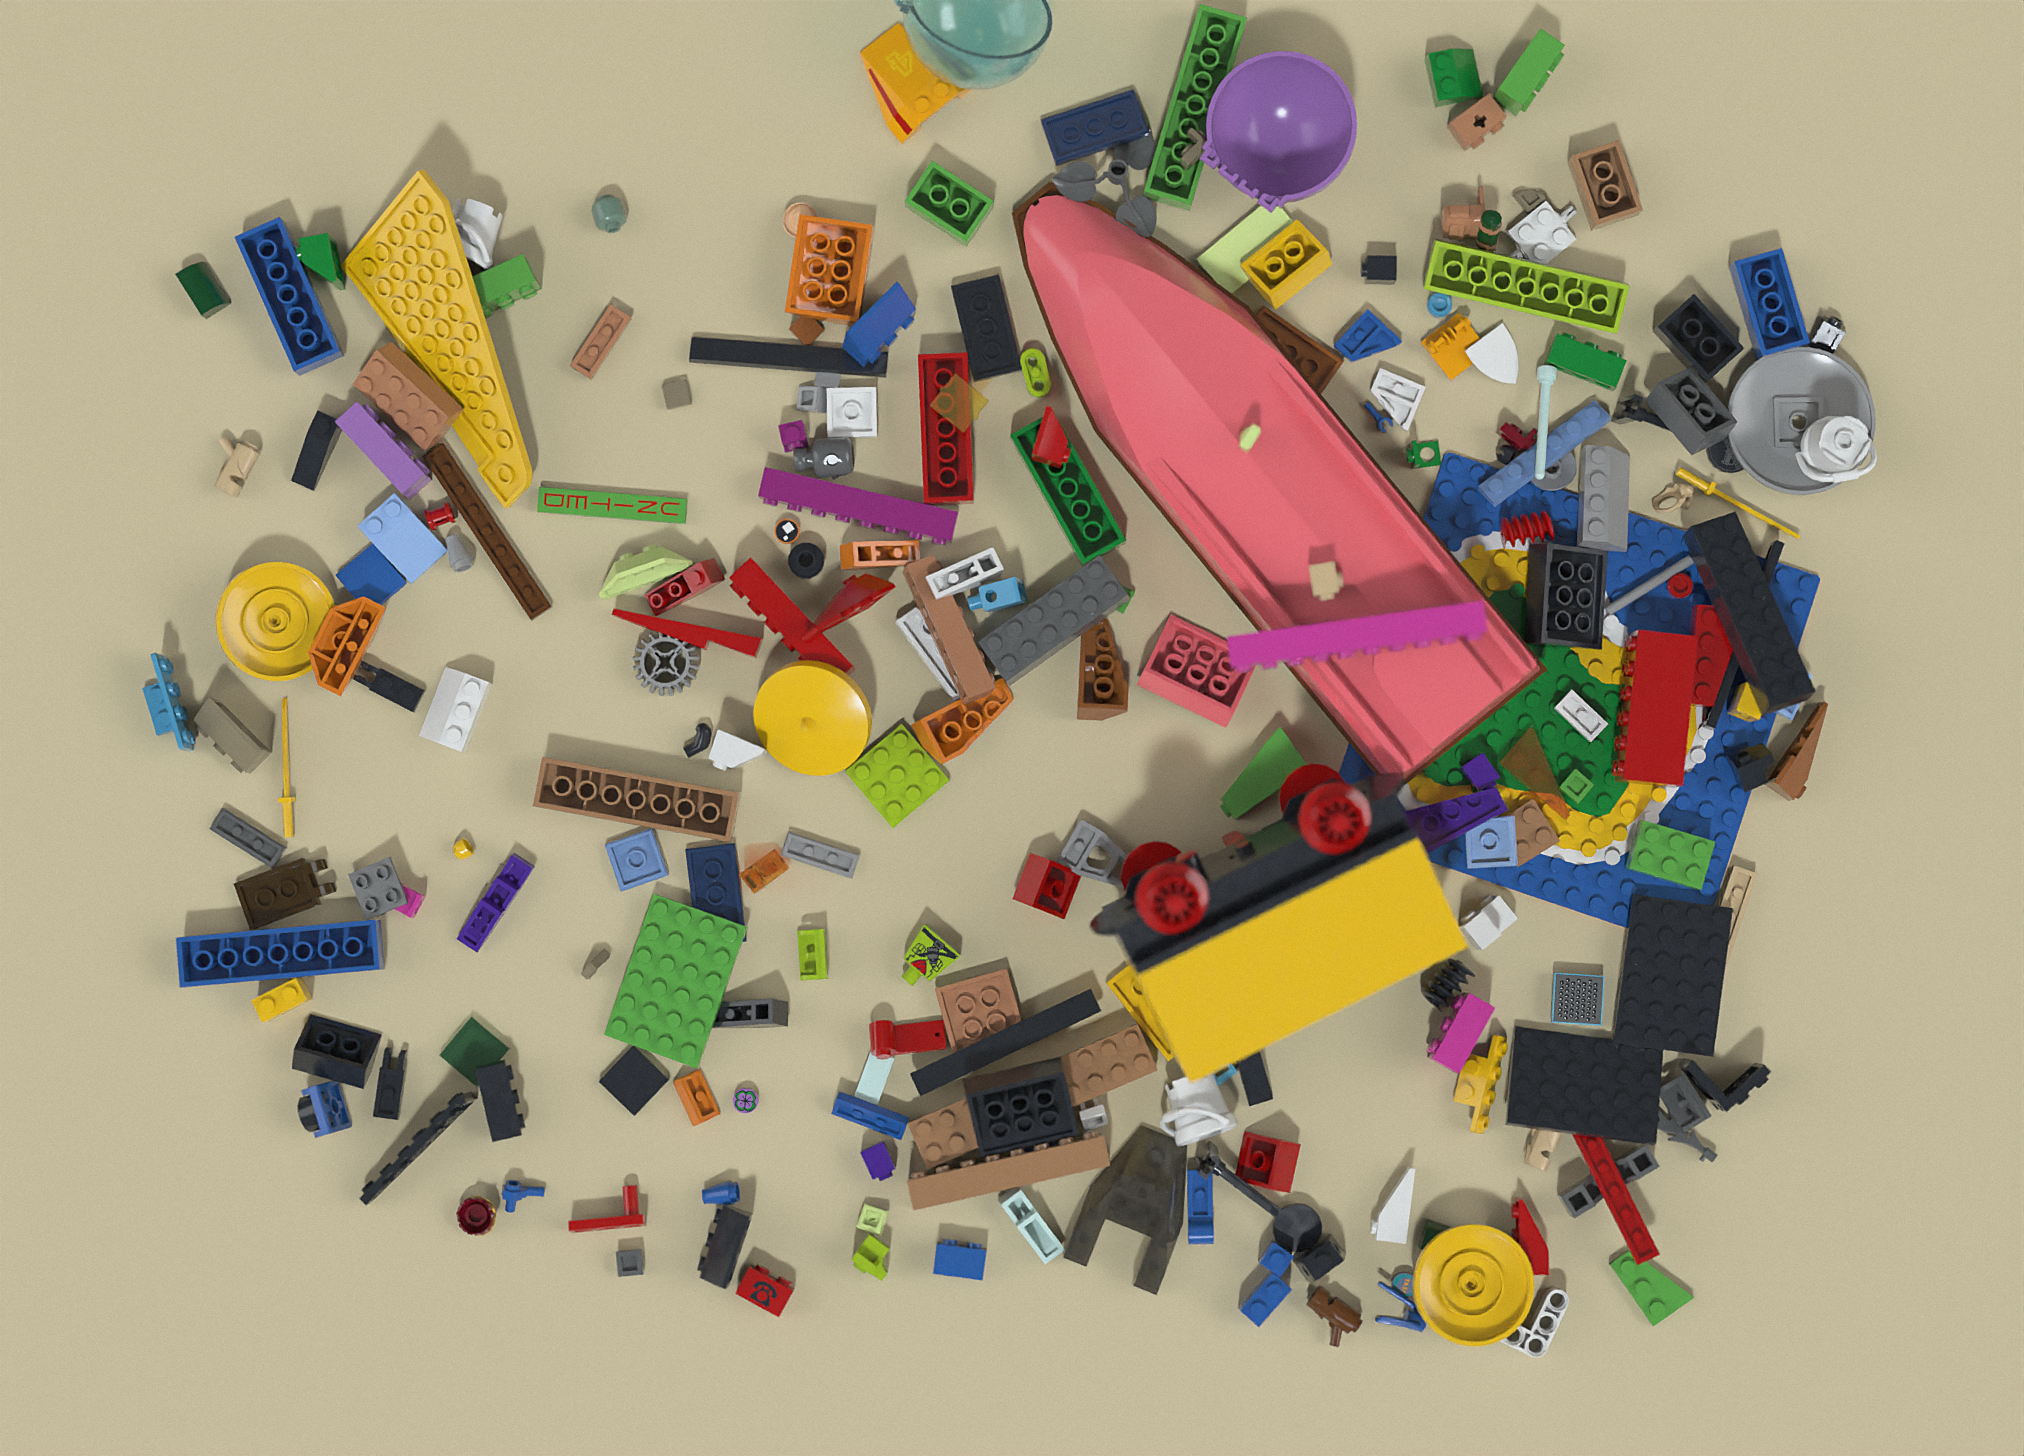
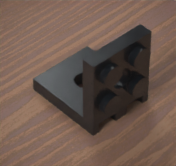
M1683 1059L1677 1065L1717 1110L1720 1109L1728 1112L1736 1103L1738 1105L1744 1103L1750 1097L1748 1093L1754 1087L1758 1089L1768 1081L1767 1075L1771 1073L1765 1064L1754 1063L1721 1092L1694 1060Z

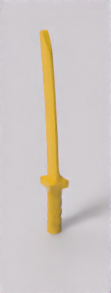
M1681 466L1677 469L1675 475L1703 490V495L1708 496L1713 493L1799 540V534L1715 489V482H1707L1700 479V477L1688 472Z
M283 698L282 754L284 797L278 798V803H282L284 837H294L292 802H296L295 797H290L288 699Z

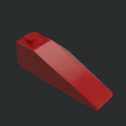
M867 573L858 578L855 574L842 582L844 587L836 592L802 637L803 641L805 642L869 609L896 588V586L892 582Z

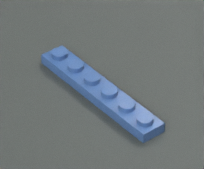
M1595 400L1547 435L1545 469L1611 421V416ZM1537 443L1478 486L1479 491L1494 507L1535 478Z

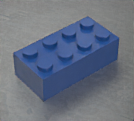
M1782 248L1734 261L1729 266V270L1756 361L1764 356L1796 347H1805L1809 344L1810 341Z

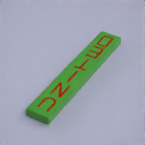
M539 487L537 512L686 524L688 500L683 498Z

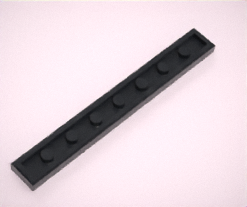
M691 337L689 363L886 378L888 352L880 351L882 353L881 356L873 364L868 362L863 367L843 348Z
M1778 540L1770 544L1761 568L1768 585L1771 582L1785 544ZM1734 651L1731 654L1714 706L1709 707L1702 726L1706 729L1713 730L1716 728L1739 667Z
M1090 988L910 1073V1076L919 1095H925L1101 1012V1009Z

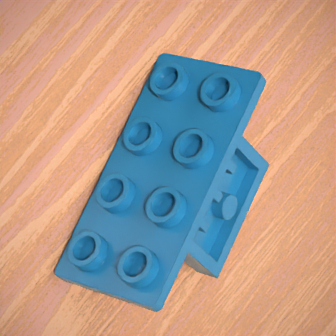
M152 653L150 655L159 683L142 689L156 735L160 736L174 731L179 749L188 752L193 751V744L196 741L192 730H188L186 720H188L186 708L181 706L178 697L181 696L179 685L177 682L174 683L171 673H174L172 662L170 659H166L164 655Z

